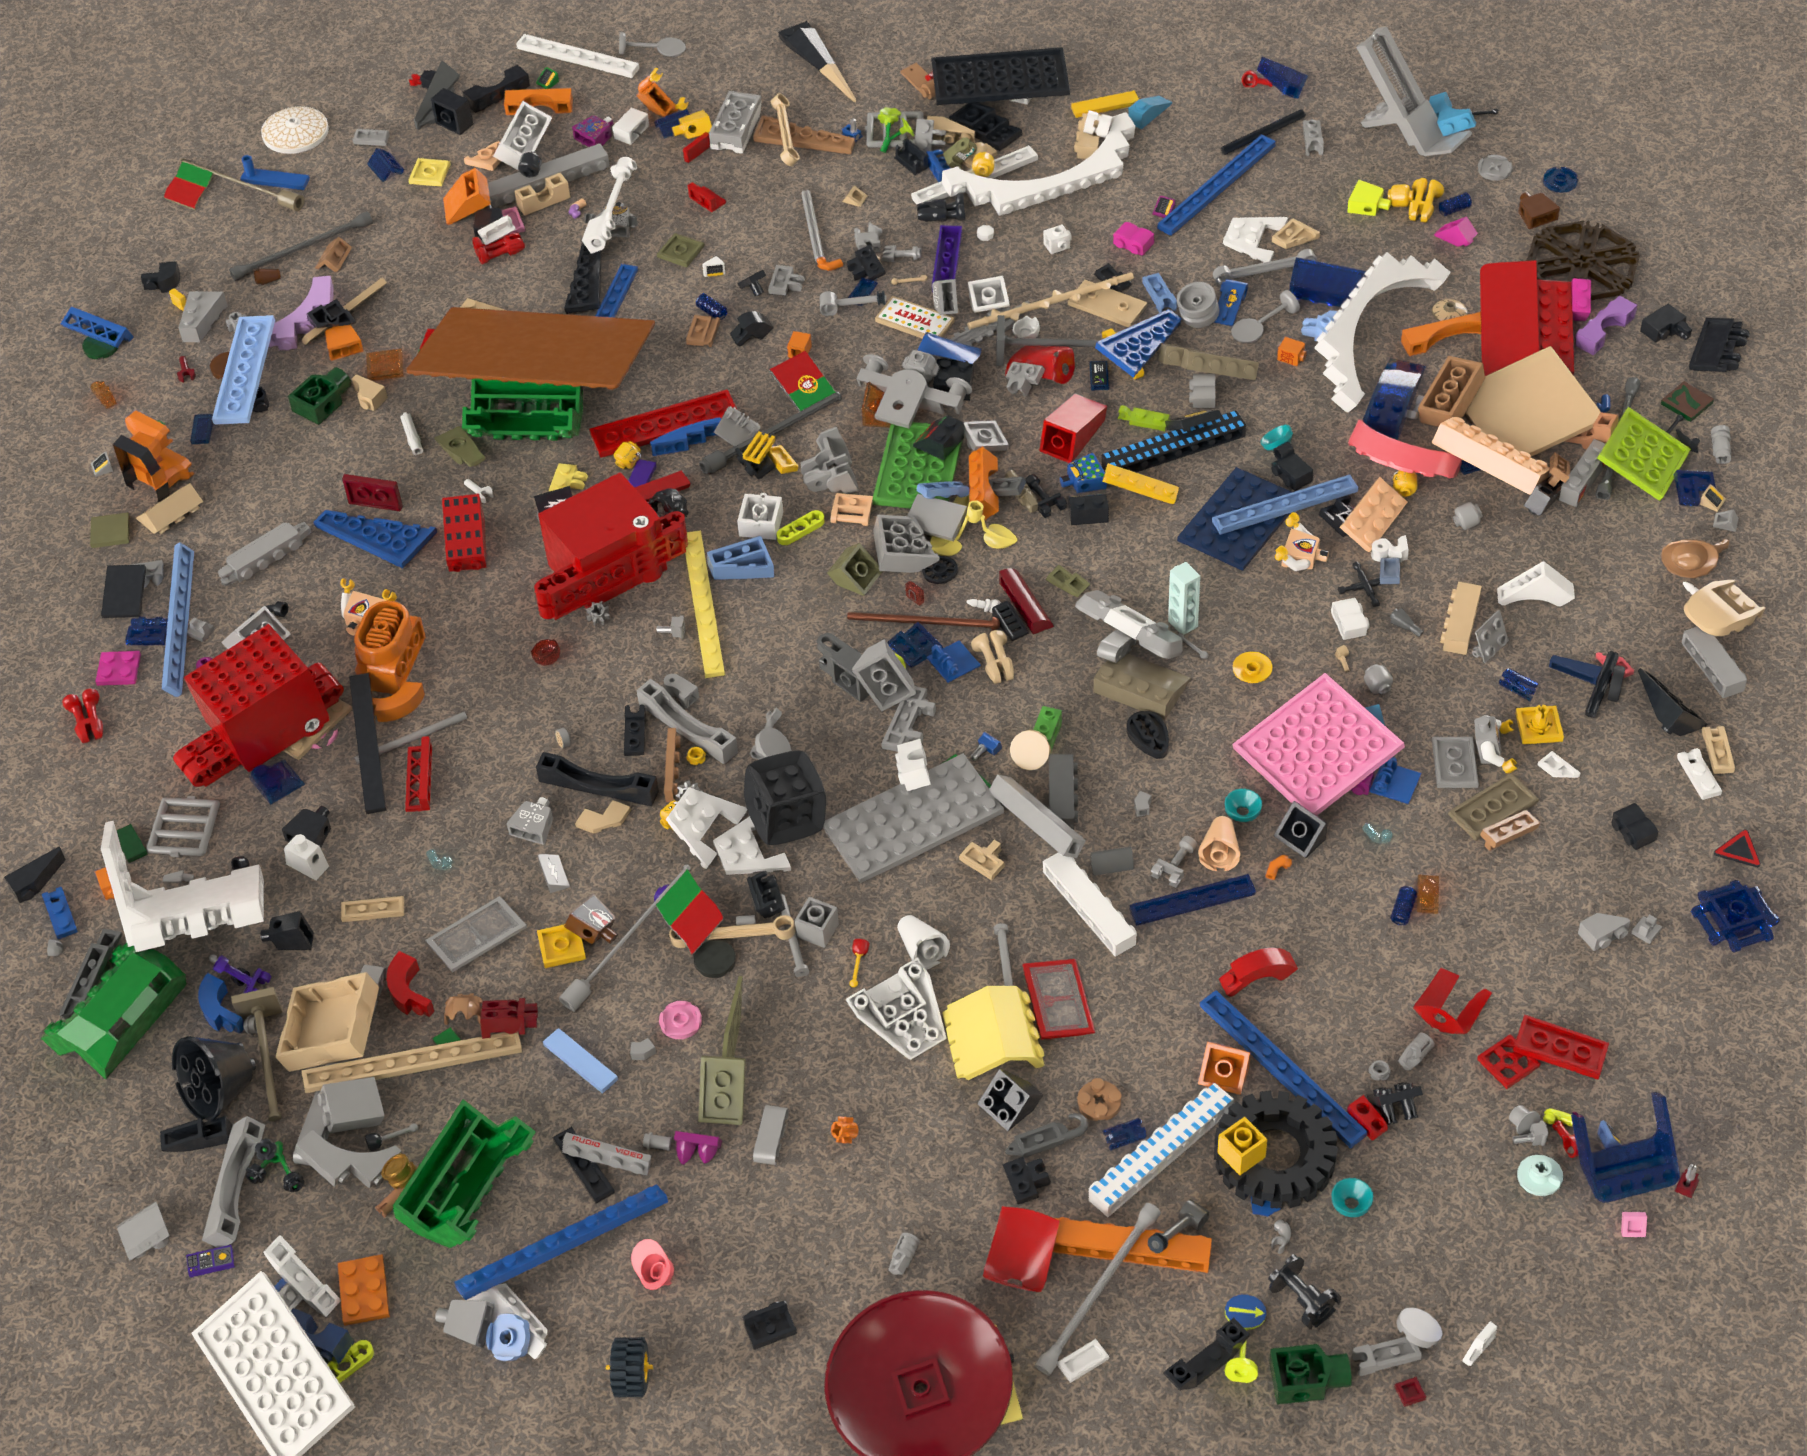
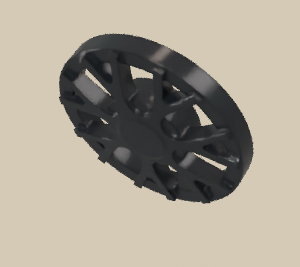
M939 556V561H943V563L936 562L932 564V569L929 567L922 569L923 577L933 584H945L951 581L958 573V565L954 559L948 556ZM927 572H933V574L928 575V576H927L926 573H927Z

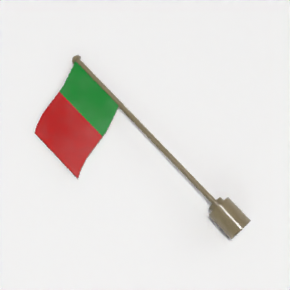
M185 158L180 159L181 165L164 194L165 199L196 211L200 198L209 187L211 179L215 174L276 196L279 205L294 211H299L303 208L305 201L303 195L283 189L277 194L188 162Z

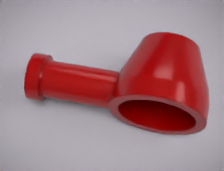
M1247 70L1242 76V84L1245 87H1255L1257 84L1272 87L1273 79L1258 77L1253 70Z
M1560 1120L1553 1123L1552 1128L1562 1138L1565 1151L1567 1152L1571 1146L1574 1149V1154L1567 1152L1570 1158L1577 1157L1588 1149L1589 1144L1586 1137L1570 1135Z

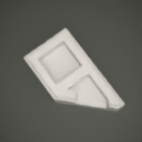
M1553 751L1538 762V766L1552 777H1580L1578 770Z
M1489 1322L1474 1340L1463 1359V1362L1468 1366H1471L1494 1340L1497 1331L1495 1324Z

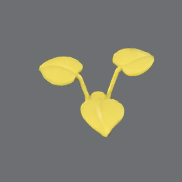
M968 494L967 497L957 496L953 502L968 507L965 520L954 542L934 536L930 540L934 553L941 556H953L962 548L961 543L957 540H959L967 522L977 523L980 520L983 531L986 532L983 539L988 546L1002 549L1015 544L1018 539L1009 529L999 524H991L987 529L985 516L982 515L983 504L976 500L970 502Z

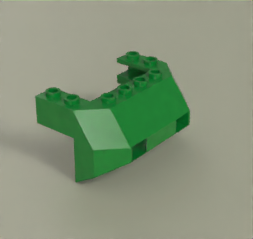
M474 378L471 382V410L468 407H463L462 429L467 434H471L472 437L493 436L495 440H504V437H511L512 440H522V437H529V440H540V437H547V440L558 441V437L573 438V436L579 435L583 413L582 386H556L547 383L485 381ZM498 403L514 404V410H498ZM550 404H559V408L550 410Z
M127 943L117 946L112 952L113 957L109 960L116 966L103 974L101 977L102 982L89 990L87 993L89 997L84 1002L81 1001L73 1009L75 1013L70 1018L60 1019L55 1023L51 1022L44 1029L45 1034L41 1039L58 1055L75 1051L103 1078L107 1079L187 985L186 974L167 956L153 948L136 952L135 947H128ZM122 1017L124 1021L111 1034L109 1030Z
M462 1099L393 1204L395 1218L417 1235L448 1248L461 1245L466 1240L470 1241L477 1231L475 1227L479 1221L476 1219L471 1221L469 1217L481 1207L482 1202L480 1200L493 1188L492 1181L503 1172L505 1161L513 1155H519L523 1150L527 1151L534 1142L532 1137L536 1131L516 1116L496 1125ZM462 1149L466 1151V1153L454 1169V1167L451 1164L459 1154L460 1150Z

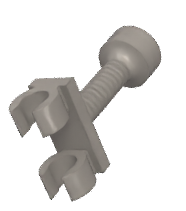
M1184 836L1179 842L1180 850L1170 863L1161 859L1157 860V863L1151 870L1152 877L1158 879L1164 871L1171 875L1169 885L1175 888L1184 878V870L1178 868V865L1187 852L1193 853L1197 847V842L1190 836Z

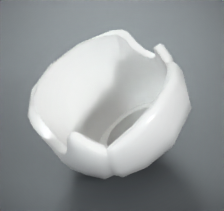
M1025 316L1014 323L1012 331L1015 338H1037L1040 325L1036 317L1032 319Z

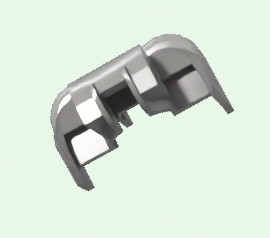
M837 427L821 432L816 440L821 452L813 458L800 462L804 484L813 492L823 491L828 488L832 493L842 491L844 494H851L859 491L857 480L850 467L852 464L850 453ZM831 465H836V467L828 469V467H830Z

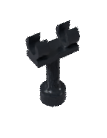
M1031 474L1025 479L1029 488L1034 490L1042 499V501L1038 502L1037 510L1044 518L1051 516L1049 513L1051 511L1050 507L1055 504L1060 511L1067 508L1065 506L1067 501L1060 493L1051 497L1047 495L1040 486V479L1035 474Z

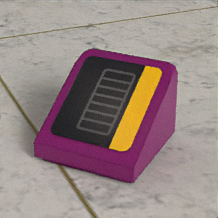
M1160 195L1153 215L1165 218L1175 209V199Z

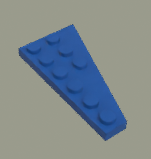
M1168 309L1096 342L1095 348L1134 378L1157 352L1161 343H1164L1177 329L1182 318Z
M325 510L314 521L316 528L400 568H404L437 533L436 527L430 526L428 529L422 528L418 524L409 526L403 525L399 521L380 518L371 520L365 519V516L361 515L352 517L347 516V513Z

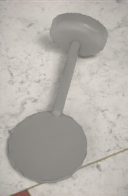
M624 32L619 34V55L625 54L626 46L656 47L660 54L669 57H677L686 49L685 43L677 38H664L658 43L626 42V34Z
M1284 290L1280 294L1282 305L1258 321L1251 318L1237 321L1231 329L1234 339L1242 343L1258 341L1264 332L1261 323L1284 308L1293 314L1300 310V305L1295 295L1289 290Z

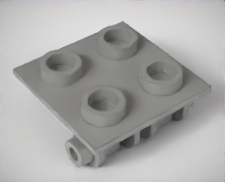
M730 406L724 413L714 433L735 447L752 438L758 432L760 426L758 422L752 419L748 420L749 416L745 418L744 413L741 415V412L735 409L736 407L732 408Z
M1497 610L1475 632L1478 645L1473 648L1472 654L1476 658L1482 657L1484 663L1509 641L1500 610Z

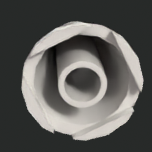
M907 915L899 921L897 928L911 960L919 958L925 969H930L940 964L941 962L937 960L941 959L943 955L946 957L950 949V942L947 937L912 915Z

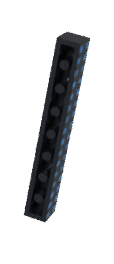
M1236 410L1221 415L1220 419L1190 427V431L1183 432V429L1174 430L1102 454L1101 466L1104 471L1107 464H1111L1137 473L1246 437V424Z

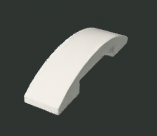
M279 1235L263 1253L287 1284L318 1313L327 1317L341 1302V1299L327 1284L323 1285L294 1254L296 1251Z

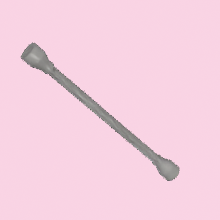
M1146 1203L1139 1213L1138 1221L1134 1226L1135 1229H1133L1119 1252H1117L1111 1264H1109L1106 1271L1099 1278L1057 1342L1048 1351L1043 1353L1035 1363V1367L1047 1376L1051 1375L1057 1366L1062 1348L1070 1339L1075 1329H1077L1099 1294H1101V1291H1103L1112 1275H1114L1120 1263L1127 1256L1141 1233H1144L1160 1216L1161 1211L1151 1203Z

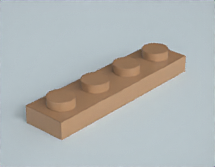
M668 728L664 784L666 802L673 801L674 795L678 794V783H675V779H679V767H676V763H680V752L677 751V748H681V737L677 736L676 728Z

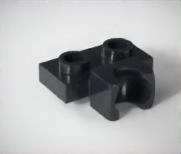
M871 245L855 251L856 257L846 263L848 271L853 274L854 281L863 279L866 275L869 281H873L886 274Z
M1024 1157L1002 1164L1017 1204L1039 1198L1036 1189L1051 1184L1048 1173L1043 1172L1046 1168L1041 1158L1028 1162L1027 1165Z

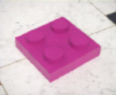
M140 651L101 652L95 681L96 685L136 684L141 657Z

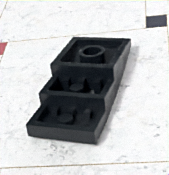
M967 103L949 116V120L974 130L976 139L987 143L998 151L1003 150L1023 135L1022 129L1009 124V119L996 115L994 108L980 103Z

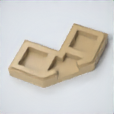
M612 800L603 815L584 809L575 825L577 828L593 834L601 832L602 829L622 825L631 808Z

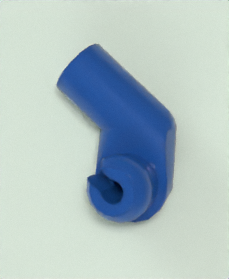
M1607 394L1601 396V404L1597 403V407L1602 413L1610 410V396Z

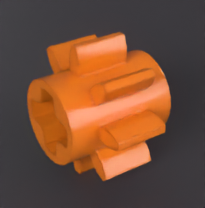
M839 1116L838 1121L832 1124L831 1133L833 1137L837 1138V1143L851 1144L852 1139L857 1137L859 1128L853 1122V1117Z

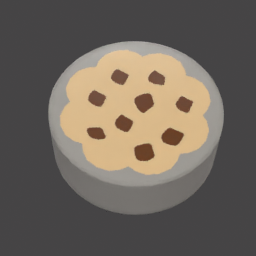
M565 728L557 729L555 735L561 749L569 747L570 737Z

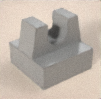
M193 618L189 622L190 629L187 631V635L204 642L214 631V626Z
M1649 914L1647 918L1644 916L1632 929L1631 934L1651 944L1660 933L1662 926L1656 924L1657 918Z

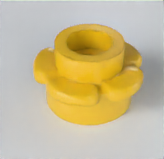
M692 747L689 749L686 759L691 765L702 764L706 760V753L700 747Z

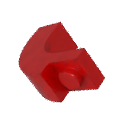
M1264 948L1245 954L1230 963L1232 969L1221 976L1219 981L1226 995L1232 997L1248 984L1260 978L1274 977L1280 981L1285 980L1298 970V967L1290 952L1280 948Z
M399 951L392 959L387 970L386 980L391 999L395 1006L406 1015L413 1010L419 1016L424 1014L430 1017L434 1013L432 1000L409 989L411 980L420 970L417 959Z

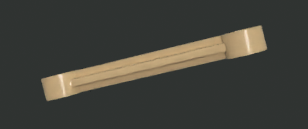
M778 93L771 100V105L777 110L784 151L780 154V157L785 164L793 166L800 157L797 151L793 149L786 109L790 103L783 94Z
M782 915L777 917L773 923L717 927L706 940L776 934L779 939L787 940L795 935L796 928L794 920L790 916ZM782 925H791L787 930H778ZM671 929L669 936L672 944L677 948L687 947L682 939H674L677 934Z

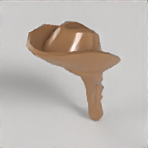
M1683 539L1670 542L1662 549L1661 559L1668 571L1680 577L1697 578L1707 575L1716 567L1719 553L1728 548L1729 540L1724 539L1715 545L1697 539Z

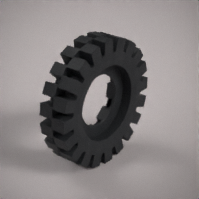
M1271 1090L1260 1091L1258 1100H1256L1252 1093L1243 1097L1242 1105L1237 1101L1233 1103L1228 1109V1114L1224 1113L1219 1120V1128L1217 1127L1214 1144L1216 1169L1219 1176L1223 1175V1183L1230 1190L1236 1187L1235 1195L1244 1201L1250 1195L1252 1196V1204L1263 1207L1266 1200L1270 1201V1208L1281 1209L1282 1202L1287 1201L1289 1208L1300 1206L1301 1198H1304L1308 1203L1316 1198L1317 1190L1323 1192L1328 1186L1329 1178L1332 1179L1338 1147L1336 1131H1332V1122L1328 1116L1322 1117V1109L1315 1103L1308 1108V1099L1297 1095L1295 1100L1291 1101L1289 1100L1290 1092L1279 1091L1278 1098H1273ZM1245 1117L1261 1133L1268 1130H1280L1290 1134L1295 1138L1300 1147V1156L1293 1166L1285 1170L1276 1171L1264 1168L1257 1163L1242 1175H1239L1218 1154L1219 1134Z

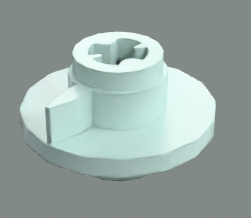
M1533 1155L1525 1158L1520 1163L1517 1170V1179L1527 1192L1536 1196H1547L1555 1193L1560 1188L1563 1182V1171L1560 1165L1552 1158L1545 1155Z

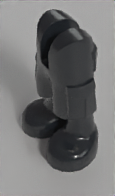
M963 192L958 193L956 200L952 203L946 204V200L940 199L917 204L918 219L925 222L946 221L947 219L966 220Z

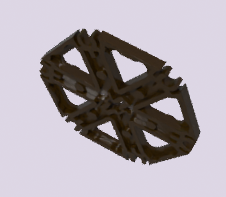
M1584 220L1549 226L1542 229L1541 235L1536 233V236L1533 237L1527 261L1536 260L1537 251L1540 248H1545L1557 255V257L1536 260L1538 280H1546V276L1568 272L1570 273L1567 282H1571L1573 278L1587 279L1590 276L1608 288L1607 291L1591 293V301L1620 296L1624 294L1625 288L1629 290L1630 286L1632 287L1640 257L1639 251L1635 252L1636 245L1604 224L1599 228L1600 224L1598 222L1596 226H1590V221H1587L1586 225H1584ZM1573 232L1579 233L1578 245L1575 246L1559 235ZM1602 237L1618 245L1595 250L1598 239ZM1627 263L1630 266L1628 275L1623 276L1608 265Z

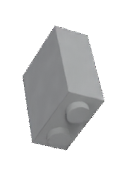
M375 1077L323 1084L320 1093H318V1104L323 1107L324 1111L323 1123L328 1127L329 1133L381 1125L385 1117Z

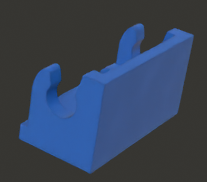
M942 150L927 151L928 166L937 181L941 182L943 171L951 168L948 166L944 156L936 157L939 154H943Z

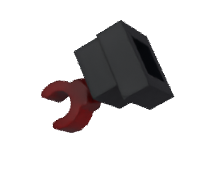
M424 70L421 76L412 74V79H409L410 86L422 84V87L428 90L436 70Z

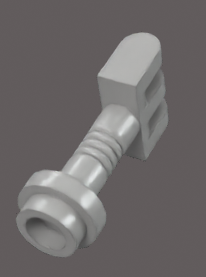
M896 245L885 246L882 261L894 262L895 257H913V260H918L922 256V251L917 246H913L912 250H897Z

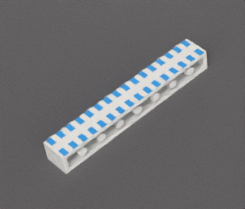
M1215 1083L1209 1088L1205 1087L1195 1100H1190L1186 1103L1181 1112L1173 1114L1167 1124L1163 1127H1158L1147 1141L1143 1140L1132 1154L1125 1155L1119 1165L1115 1168H1110L1106 1172L1105 1177L1100 1181H1095L1089 1188V1201L1107 1217L1112 1215L1214 1127L1224 1113L1228 1114V1109L1233 1104L1234 1099Z

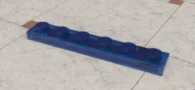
M1249 874L1130 904L1129 910L1135 925L1138 926L1253 896L1256 894V889Z

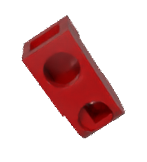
M1364 1095L1348 1105L1346 1112L1367 1131V1137L1370 1140H1375L1388 1130L1385 1120Z

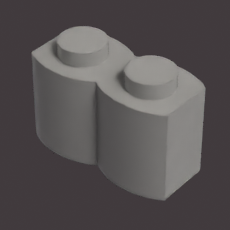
M1193 374V379H1189V390H1193V392H1189V403H1193V408H1215V374Z

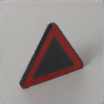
M1746 829L1714 851L1715 856L1758 868L1761 864L1749 832Z

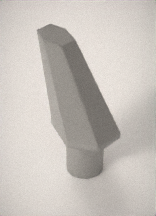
M184 870L164 875L162 882H190L194 879V875L186 874Z

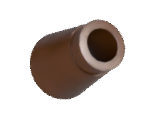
M258 268V270L254 271L256 284H261V286L281 279L279 269Z

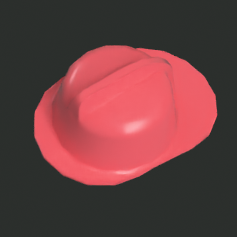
M651 1239L639 1242L633 1249L631 1263L642 1284L650 1290L671 1285L674 1267L657 1241Z

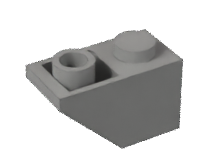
M1596 913L1580 922L1578 934L1593 951L1599 948L1604 949L1617 938L1622 939L1628 934L1630 920L1625 917Z

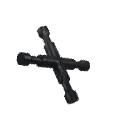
M1354 562L1352 566L1357 570L1360 582L1353 583L1347 587H1338L1339 594H1344L1351 590L1364 589L1367 596L1371 599L1372 606H1380V602L1375 598V592L1372 588L1381 585L1380 578L1368 580L1365 572L1361 570L1360 562Z

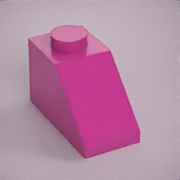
M1466 216L1443 225L1434 236L1459 247L1471 244L1474 241L1473 238L1478 233Z

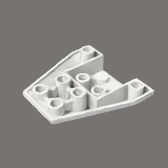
M919 958L900 967L897 974L868 991L864 988L846 998L847 1003L858 1019L910 1060L947 1039L930 975Z

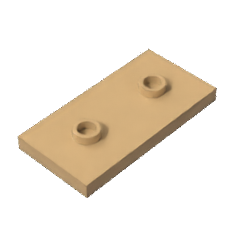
M1084 280V281L1082 282V284L1078 287V289H1079V288H1082V287H1083V284H1085V283H1086V284H1089V285H1092V284H1095V283L1090 282V281H1088V280ZM1100 289L1081 295L1079 302L1069 299L1068 305L1123 326L1131 327L1146 309L1147 302L1112 289Z

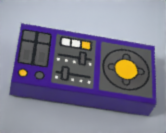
M232 1245L186 1255L190 1278L235 1268Z

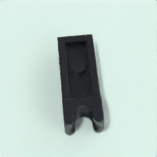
M626 705L624 716V756L644 755L645 706L640 705L639 711L633 713L630 711V706Z

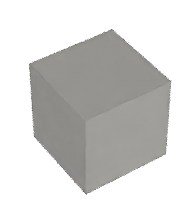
M808 897L795 919L797 938L823 948L826 947L839 925L837 907Z

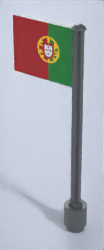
M806 351L769 370L799 412L763 431L762 435L766 433L771 437L838 400L841 401V393L832 388ZM755 436L725 452L716 450L703 457L699 462L700 469L707 475L726 467L728 459L738 454L735 449L738 447L743 452Z

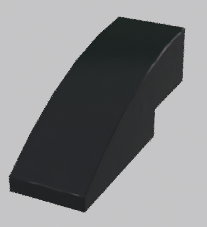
M226 1116L207 1122L200 1118L160 1131L161 1150L163 1152H185L228 1144L232 1123Z

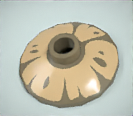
M1454 299L1440 300L1432 307V314L1438 321L1468 315L1466 306Z

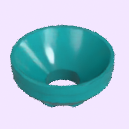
M1281 425L1272 429L1263 436L1260 441L1264 449L1273 451L1275 447L1286 441L1291 443L1290 441L1293 436L1292 428L1290 425Z
M1236 789L1226 796L1224 802L1225 811L1233 820L1239 822L1252 821L1261 812L1262 800L1252 790ZM1243 807L1248 809L1249 813L1240 815L1237 813V809Z
M1346 1178L1336 1183L1333 1187L1331 1194L1332 1203L1340 1214L1347 1217H1359L1366 1214L1371 1208L1373 1192L1364 1181L1356 1178ZM1353 1198L1357 1200L1358 1206L1348 1208L1345 1205V1200Z

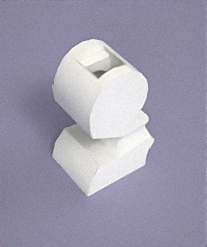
M1406 535L1398 539L1397 546H1393L1386 538L1374 541L1372 543V559L1381 562V558H1400V563L1408 560L1409 549Z

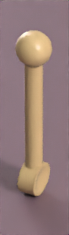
M922 275L917 278L898 280L893 278L891 283L896 285L897 283L926 281L927 276Z

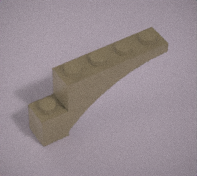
M1161 343L1158 361L1163 364L1256 380L1259 366L1257 361L1229 357Z

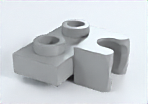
M1012 362L1005 376L1008 379V391L1015 395L1019 390L1026 397L1032 387L1030 384H1039L1045 371L1044 367L1041 365Z

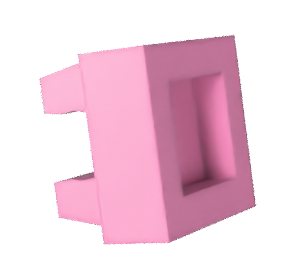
M1622 1212V1237H1646V1212Z

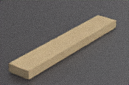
M384 278L379 279L343 306V308L351 312L383 288L387 282ZM329 327L314 328L302 338L303 344L307 345Z

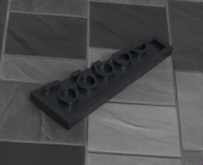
M583 241L579 252L580 255L577 259V269L574 270V279L570 285L571 290L567 295L564 306L566 314L600 309L602 250L590 253Z

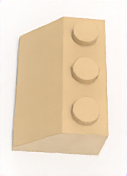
M191 483L136 517V519L152 533L155 534L159 531L162 534L170 528V523L174 521L177 524L185 518V513L189 511L192 514L200 508L198 505L203 501Z

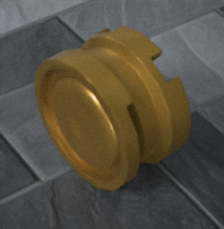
M397 1154L385 1163L381 1175L394 1189L397 1190L398 1187L402 1189L406 1186L417 1167L413 1162L409 1161L405 1154Z

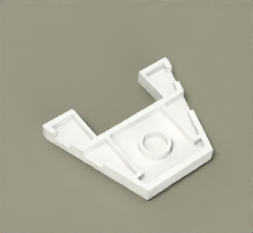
M1288 217L1233 218L1224 237L1223 244L1240 253L1244 252L1255 260H1261L1263 263L1270 262L1274 251L1258 248V245L1266 228L1279 231L1287 224Z
M688 787L666 818V821L680 839H684L690 847V852L701 861V866L707 869L717 855V852L701 842V838L719 813L737 825L746 813L747 808Z
M750 816L713 840L726 875L749 874L759 871H791V866L785 853L767 859L763 858L752 832L756 828Z

